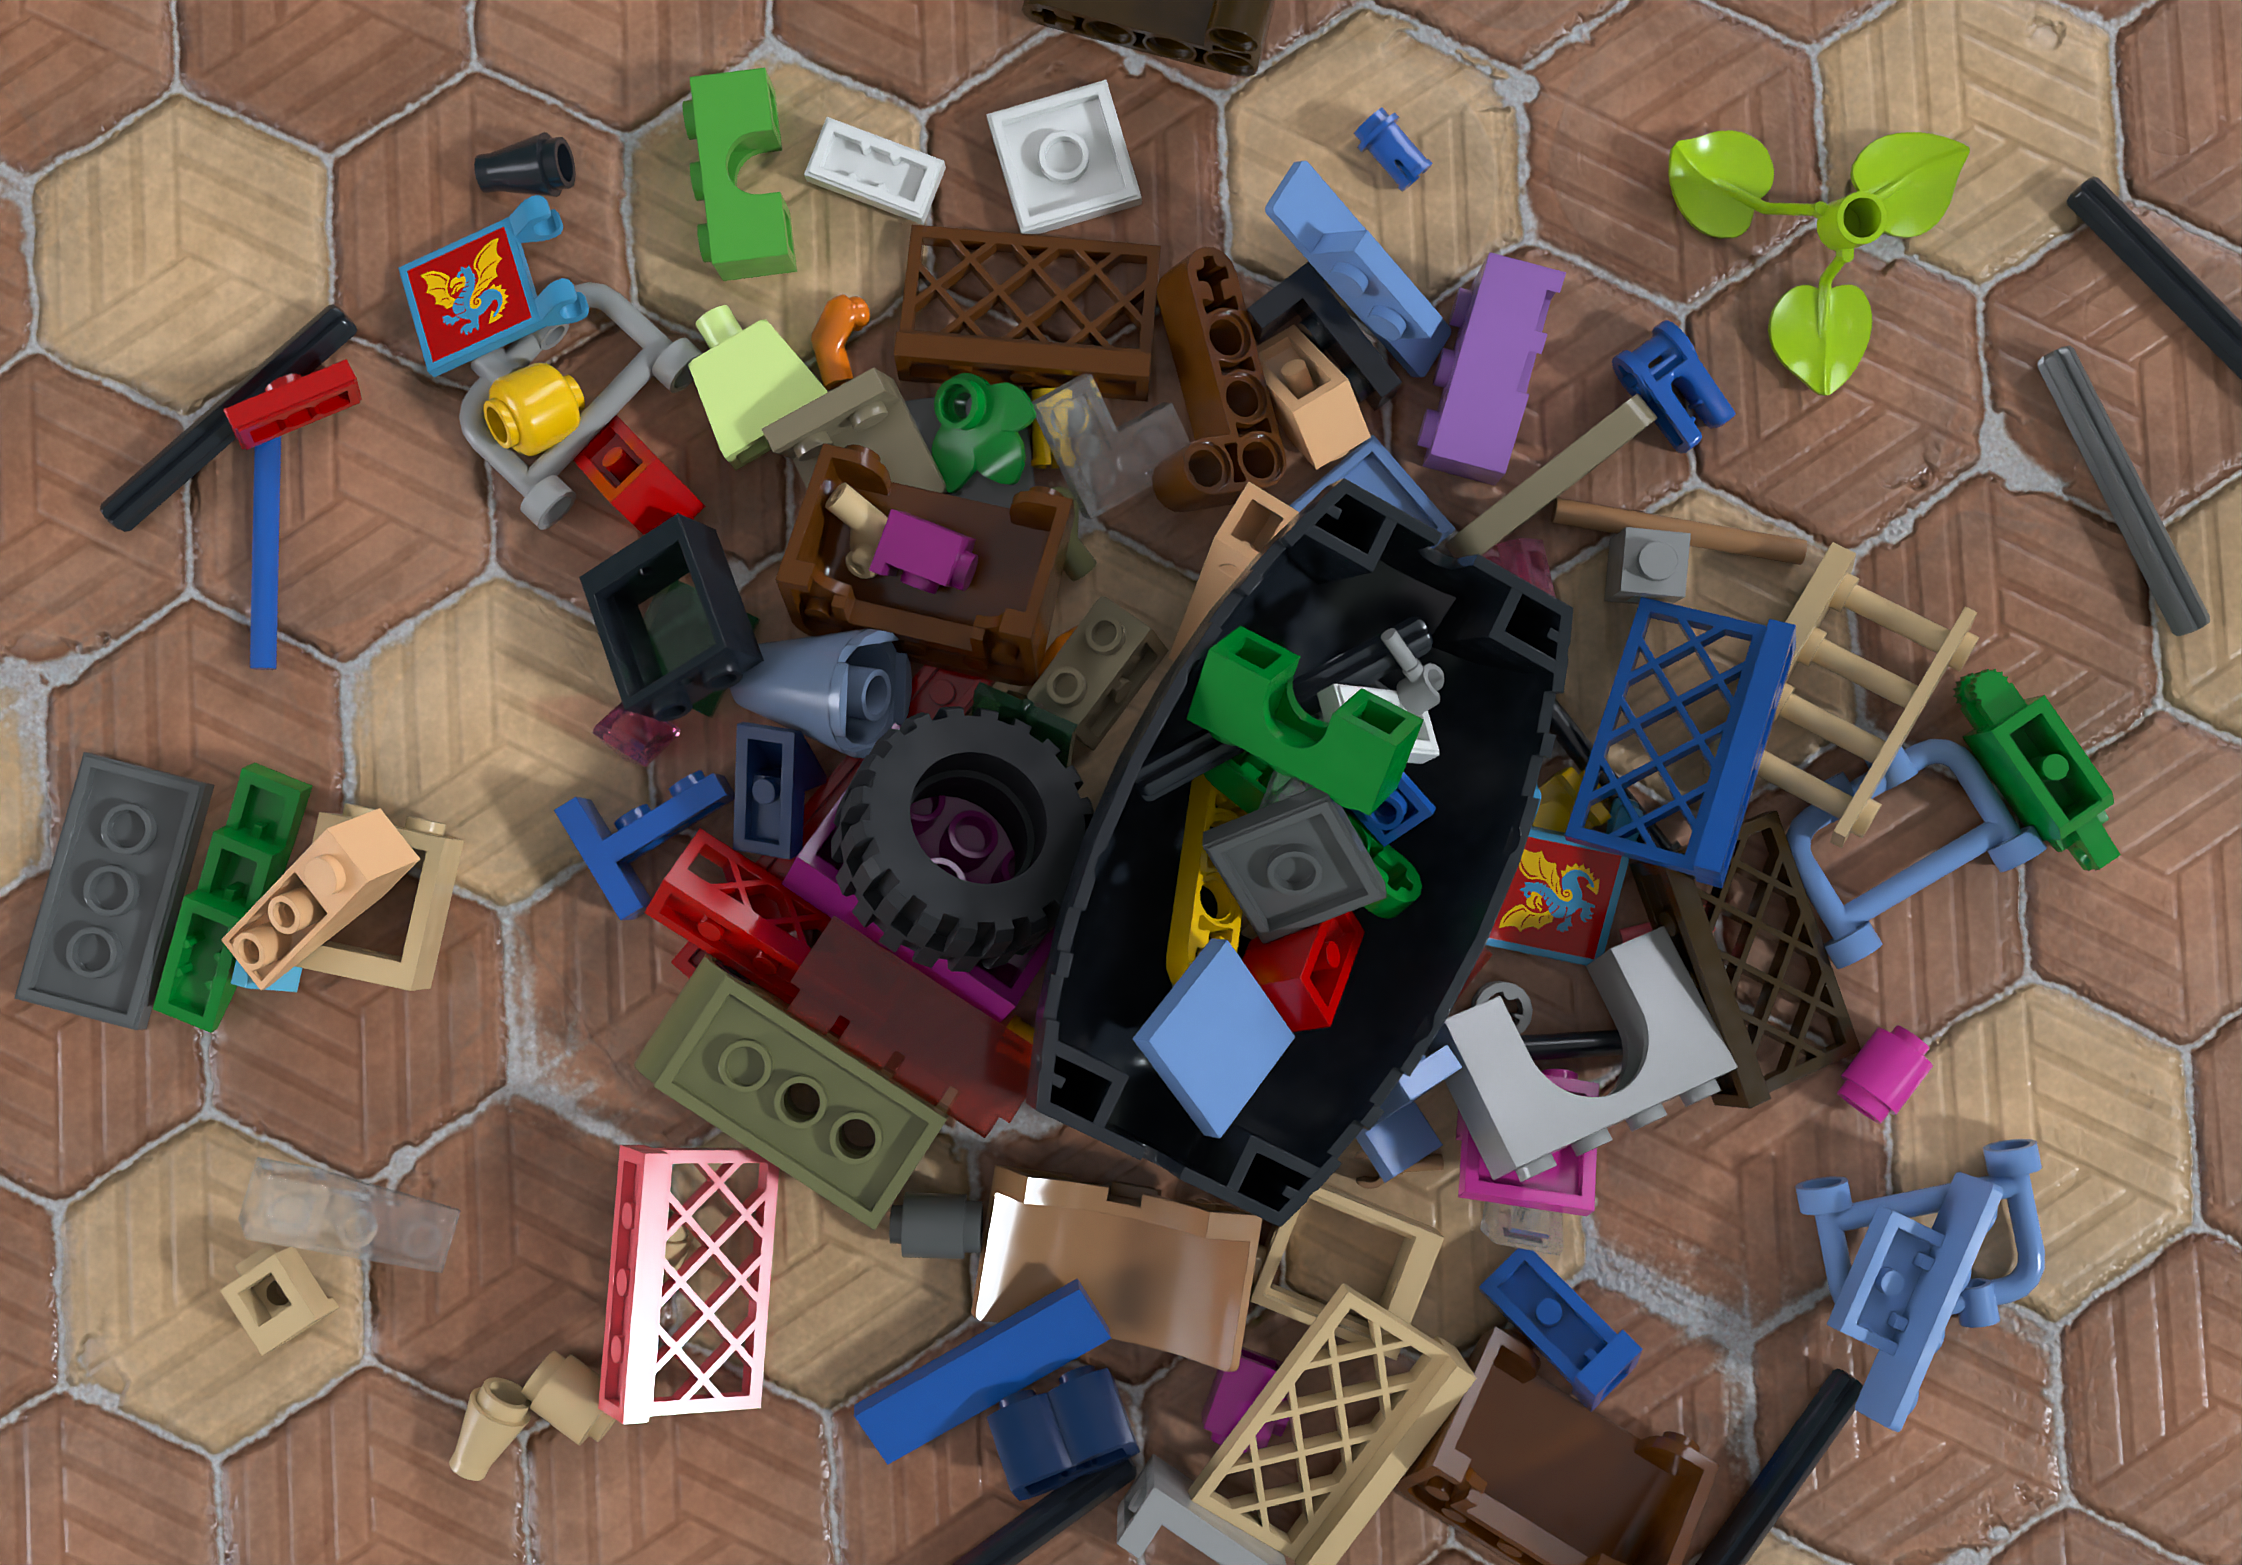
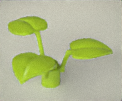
M1733 130L1716 131L1676 142L1670 151L1668 173L1672 195L1683 217L1696 230L1710 237L1732 239L1742 235L1751 224L1754 210L1765 215L1814 216L1817 218L1818 236L1826 247L1836 251V256L1820 276L1818 288L1811 285H1800L1788 290L1780 297L1773 307L1769 318L1768 335L1772 350L1782 365L1814 393L1827 396L1840 388L1855 371L1867 348L1872 330V311L1865 293L1854 285H1840L1831 288L1834 277L1845 263L1853 260L1854 248L1877 240L1883 233L1892 237L1911 238L1932 229L1944 216L1951 203L1959 174L1969 155L1970 148L1953 139L1930 133L1905 132L1886 135L1865 146L1852 164L1851 182L1857 192L1832 201L1829 204L1823 201L1807 204L1769 203L1761 200L1768 193L1774 181L1773 162L1768 150L1760 141L1748 134Z

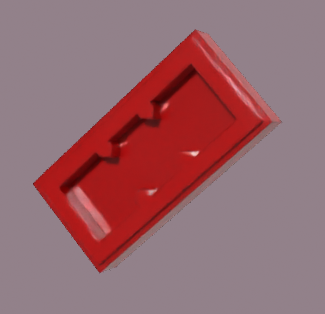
M347 359L303 377L300 374H289L280 377L267 385L264 393L223 410L242 450L245 448L248 450L359 404L362 397L357 378Z

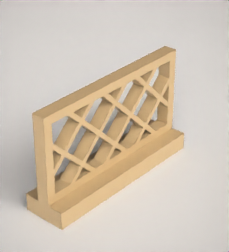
M1342 1283L1188 1489L1191 1501L1293 1559L1296 1565H1336L1477 1378L1455 1346L1437 1335L1432 1339ZM1350 1309L1368 1319L1370 1338L1336 1346L1334 1330ZM1380 1327L1388 1331L1390 1334L1381 1335ZM1412 1346L1423 1353L1409 1372L1387 1377L1384 1352ZM1373 1355L1376 1379L1342 1387L1339 1362ZM1328 1365L1331 1390L1297 1398L1295 1382L1304 1370ZM1378 1396L1380 1410L1373 1420L1368 1424L1348 1428L1344 1404ZM1334 1407L1337 1431L1303 1439L1299 1415ZM1289 1417L1293 1441L1258 1449L1256 1434L1266 1422ZM1340 1448L1342 1461L1333 1473L1309 1479L1305 1456ZM1290 1459L1296 1460L1299 1482L1264 1490L1261 1466ZM1251 1469L1254 1493L1227 1499L1214 1491L1227 1474ZM1302 1500L1303 1512L1287 1533L1269 1523L1267 1507ZM1257 1510L1258 1516L1254 1515L1250 1511Z

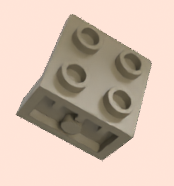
M874 367L762 428L772 451L793 460L806 488H808L822 445L825 443L843 448L851 444L861 445L873 450L880 456L881 463L887 468L891 482L943 494L947 491L942 475L894 379Z

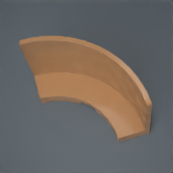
M995 1165L971 1308L972 1316L982 1322L999 1323L1078 1278L1108 1325L1111 1339L1176 1354L1224 1372H1234L1238 1369L1262 1218L1245 1210L1198 1198L1196 1201L1161 1197L1162 1189L1113 1181L1111 1193H1109L1110 1186L1080 1182L1072 1179V1174Z

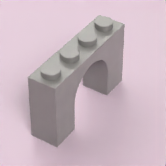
M1664 926L1609 949L1586 966L1622 1040L1623 1062L1621 1073L1614 1088L1607 1096L1585 1097L1576 1095L1558 1087L1546 1078L1532 1060L1501 996L1446 1019L1429 1047L1433 1054L1448 1045L1462 1066L1460 1070L1445 1079V1082L1493 1180L1513 1171L1516 1172L1520 1182L1528 1180L1557 1166L1552 1154L1571 1145L1576 1157L1612 1141L1613 1139L1608 1128L1626 1120L1631 1132L1667 1116L1662 1104L1680 1096L1685 1107L1720 1092L1721 1089L1716 1079L1738 1068Z

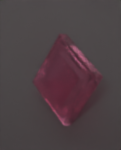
M621 702L594 727L592 733L625 761L647 767L678 737L681 729L670 722H660L650 717L626 711Z

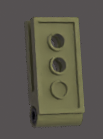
M705 954L634 1062L635 1068L653 1082L655 1088L873 1230L879 1225L951 1112L950 1107L769 991L764 988L760 989L758 984L710 954ZM805 1083L812 1086L820 1098L819 1110L807 1112L799 1109L791 1098L792 1085ZM851 1119H860L867 1122L874 1130L875 1143L865 1147L851 1143L845 1135V1122Z

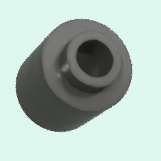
M905 1192L903 1205H892L889 1230L890 1244H901L902 1257L965 1259V1253H981L983 1201L968 1200L967 1194Z

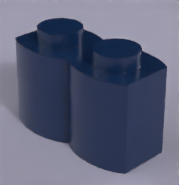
M1086 1365L1072 1369L1059 1378V1386L1047 1393L1036 1395L1035 1390L1032 1389L1015 1392L1003 1398L999 1402L1000 1409L987 1416L1010 1491L1019 1501L1045 1494L1072 1482L1080 1476L1104 1470L1140 1453L1115 1379L1108 1368L1096 1371L1095 1366Z

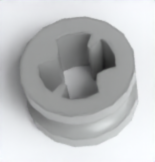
M1499 980L1488 982L1480 987L1472 998L1471 1008L1488 1001L1495 993H1499L1506 1000L1515 999L1518 1008L1517 1013L1510 1012L1509 1014L1515 1018L1513 1022L1519 1034L1523 1033L1531 1022L1533 1012L1531 1000L1526 992L1516 984Z

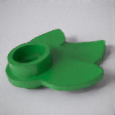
M970 373L958 374L945 381L937 390L934 399V411L942 425L934 438L931 449L932 457L946 484V490L949 493H956L977 470L985 477L997 483L1006 485L1017 484L1023 473L1026 460L1024 443L1018 431L1026 428L1036 418V411L1030 398L1022 389L1013 384L1005 382L990 385L983 377ZM971 397L972 406L967 416L965 406L966 402Z

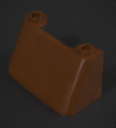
M823 443L775 580L792 623L796 628L809 636L863 629L893 633L899 639L892 641L896 651L907 654L911 662L1009 685L1030 686L1037 681L1045 655L1075 517L1074 500L1064 497L1060 492L1052 488L1034 486L1029 491H1020L1015 494L1011 507L1006 508L891 482L887 468L881 463L880 456L873 450L854 444L843 448ZM846 482L887 518L891 509L903 511L976 539L972 553L978 555V564L967 590L961 591L953 587L939 585L936 594L928 593L901 582L900 578L903 570L900 568L896 577L877 574L873 578L864 579L852 574L846 565V556L851 551L850 527L825 507L831 494L839 485Z
M1496 1326L1483 1333L1466 1361L1477 1379L1397 1483L1398 1490L1418 1506L1513 1565H1682L1720 1465L1699 1453L1700 1447L1698 1444L1682 1434L1666 1431L1662 1436L1656 1435L1639 1439L1594 1410L1590 1412L1581 1402L1537 1376L1541 1361L1533 1351L1534 1346L1524 1335L1510 1329H1499Z

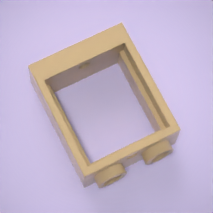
M345 803L342 814L319 812L312 844L327 828L376 809ZM407 816L405 828L395 826L411 848L426 851L402 956L326 941L295 967L408 991L431 989L464 840L444 836L446 824Z
M1324 1183L1309 1199L1404 1236L1378 1305L1411 1325L1444 1237L1434 1227ZM1300 1208L1282 1227L1272 1224L1264 1246L1258 1244L1250 1302L1311 1326L1326 1305L1272 1283L1301 1210ZM1346 1314L1334 1330V1334L1349 1342L1370 1338L1369 1324L1365 1320ZM1380 1327L1381 1335L1390 1334L1388 1331ZM1401 1348L1386 1351L1384 1356L1397 1361Z

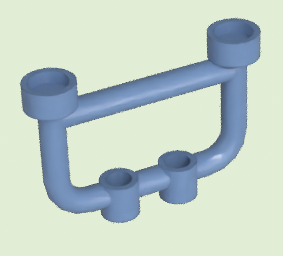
M1928 739L1916 743L1905 750L1901 746L1871 799L1905 782L1929 765L1943 764L1949 767L1955 774L1984 823L1845 905L1841 902L1811 851L1813 835L1818 830L1839 819L1814 805H1810L1792 820L1786 833V838L1806 895L1833 937L1824 946L1836 969L1846 967L1861 960L1883 945L1869 920L1986 851L2001 873L2031 860L2047 849L2046 844L2034 825L2021 829L2018 827L1982 767L1965 747L1946 739ZM1864 760L1868 768L1870 769L1872 763ZM1840 772L1824 782L1854 797L1868 772L1851 782L1844 772Z
M2011 1139L1994 1142L1983 1147L1988 1176L1978 1178L1992 1182L2004 1189L2001 1200L2007 1199L2018 1253V1262L2015 1269L2007 1276L1991 1280L1984 1278L1970 1279L1967 1287L1960 1293L1951 1314H1958L1960 1325L1963 1327H1986L2000 1321L1998 1305L2012 1303L2026 1297L2039 1284L2044 1272L2045 1249L2030 1179V1173L2042 1169L2036 1140ZM1845 1177L1815 1178L1800 1182L1795 1186L1800 1213L1815 1216L1829 1291L1834 1303H1836L1852 1267L1845 1231L1869 1227L1878 1205L1908 1218L1938 1213L1951 1183L1852 1203L1848 1179Z

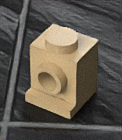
M271 1245L258 1250L235 1266L240 1277L220 1289V1292L261 1356L286 1344L339 1308L333 1297L330 1299L326 1297L294 1246L277 1253ZM277 1283L289 1301H285L278 1296L276 1291Z

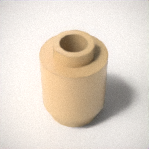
M555 1350L552 1351L538 1366L521 1392L522 1395L532 1401L530 1409L579 1446L589 1436L599 1442L616 1421V1419L598 1409L601 1376L572 1354L564 1358Z

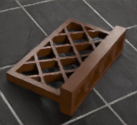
M912 224L900 329L896 331L894 360L898 379L900 381L943 384L955 375L970 373L983 377L990 385L1007 382L1017 387L1023 386L1024 391L1028 392L1040 388H1063L1069 390V395L1148 402L1161 246ZM924 245L951 248L962 262L936 280L922 264ZM967 249H972L976 251L971 254ZM996 252L1013 253L1024 267L999 286L981 266V263ZM1030 255H1039V256L1036 257L1035 259H1033ZM1058 257L1074 258L1086 273L1062 291L1043 269ZM1092 260H1101V262L1096 265ZM1120 262L1147 264L1145 281L1126 296L1105 275ZM972 271L990 293L964 312L946 290ZM1034 277L1053 299L1027 317L1009 295ZM920 279L927 285V288L919 293ZM1096 282L1115 304L1090 323L1071 300ZM935 298H938L956 318L940 332L914 330L916 313ZM1144 298L1141 315L1134 305ZM1000 303L1019 325L1003 337L986 336L974 322ZM1062 308L1081 331L1065 343L1049 342L1037 327ZM1122 314H1125L1141 332L1139 349L1112 347L1099 332ZM965 329L970 335L959 333ZM1028 334L1032 340H1025L1022 338ZM1091 340L1094 345H1084V344H1085L1087 341Z

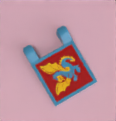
M531 196L525 199L509 217L398 268L427 371L433 377H437L547 326L575 323L587 317L589 306L586 297L581 292H576L574 284L569 279L562 278L550 283L537 296L521 243L550 240L560 235L563 230L560 214L555 209L550 210L548 201L543 196Z
M1536 785L1533 797L1541 801V792L1538 785ZM1615 798L1611 804L1609 812L1611 818L1607 823L1606 834H1610L1632 822L1619 798ZM1629 799L1638 816L1642 817L1643 811L1639 809L1638 802ZM1531 826L1519 866L1486 945L1587 966L1604 954L1630 858L1566 841L1564 832ZM1636 833L1626 839L1636 842L1639 833Z

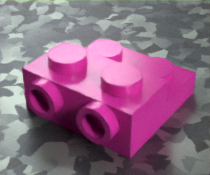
M1546 1069L1541 1071L1552 1083L1570 1093L1585 1097H1599V1083L1578 1080V1074L1573 1071L1564 1069ZM1458 1109L1456 1140L1462 1141L1459 1198L1586 1217L1595 1211L1597 1148L1576 1157L1570 1145L1553 1153L1552 1155L1557 1166L1539 1175L1520 1182L1516 1172L1513 1171L1493 1180Z

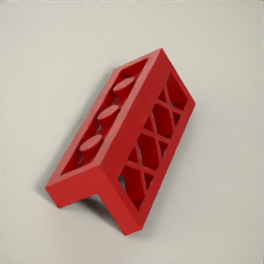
M700 828L663 879L644 913L863 1051L887 1020L910 980L912 973L782 885L783 881ZM701 854L723 869L727 883L710 884L688 869L696 857ZM762 894L777 903L782 918L765 919L752 911L748 896ZM818 929L831 937L836 953L820 954L807 946L803 930ZM872 963L894 977L885 994L862 981L857 965Z

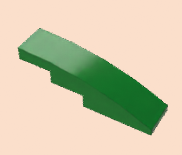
M255 762L242 768L226 826L214 831L212 834L198 888L183 898L153 1010L210 1033L218 1029L237 988V985L231 984L236 958L221 939L284 874L310 797L312 785Z

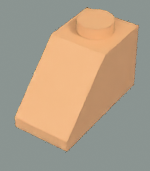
M1295 325L1256 346L1275 417L1289 440L1316 470L1330 461L1343 457L1349 450L1371 438L1349 379Z

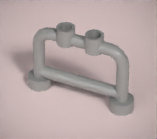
M586 282L574 285L576 292H581L586 297L589 308H598L603 311L643 349L580 414L581 420L576 430L561 442L547 449L530 467L510 448H503L495 440L486 425L483 404L489 400V389L496 379L528 366L542 350H548L558 344L566 335L569 324L547 326L514 341L507 350L504 347H500L471 362V369L480 378L471 386L462 400L459 414L462 433L471 447L525 497L521 503L520 510L541 530L547 529L561 520L575 502L576 493L558 477L568 464L653 376L672 393H677L686 388L694 381L688 364L694 358L703 354L687 338H680L672 342L622 294L605 284Z

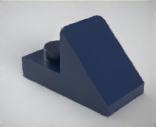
M748 722L737 724L733 850L790 860L797 857L803 849L805 791L827 783V775L800 730Z

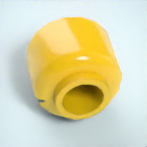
M534 363L499 377L489 389V400L483 404L486 423L498 444L506 449L512 447L519 454L526 456L537 455L564 440L579 426L581 420L579 412L585 408L583 393L575 379L570 375L562 376L557 369L547 363Z

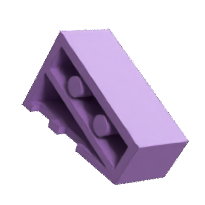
M1490 252L1469 290L1459 287L1449 319V325L1459 327L1453 350L1442 349L1433 379V385L1443 387L1437 411L1429 408L1426 409L1418 435L1417 445L1427 448L1423 467L1494 486L1505 475L1529 394L1526 392L1536 354H1542L1547 338V333L1542 331L1550 301L1556 292L1560 293L1566 272Z

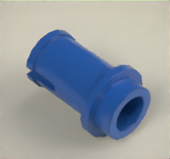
M1381 107L1354 132V135L1361 142L1357 148L1361 152L1368 150L1403 192L1420 178L1419 175L1425 173L1433 163L1426 159L1396 124L1400 117L1396 113L1389 115Z

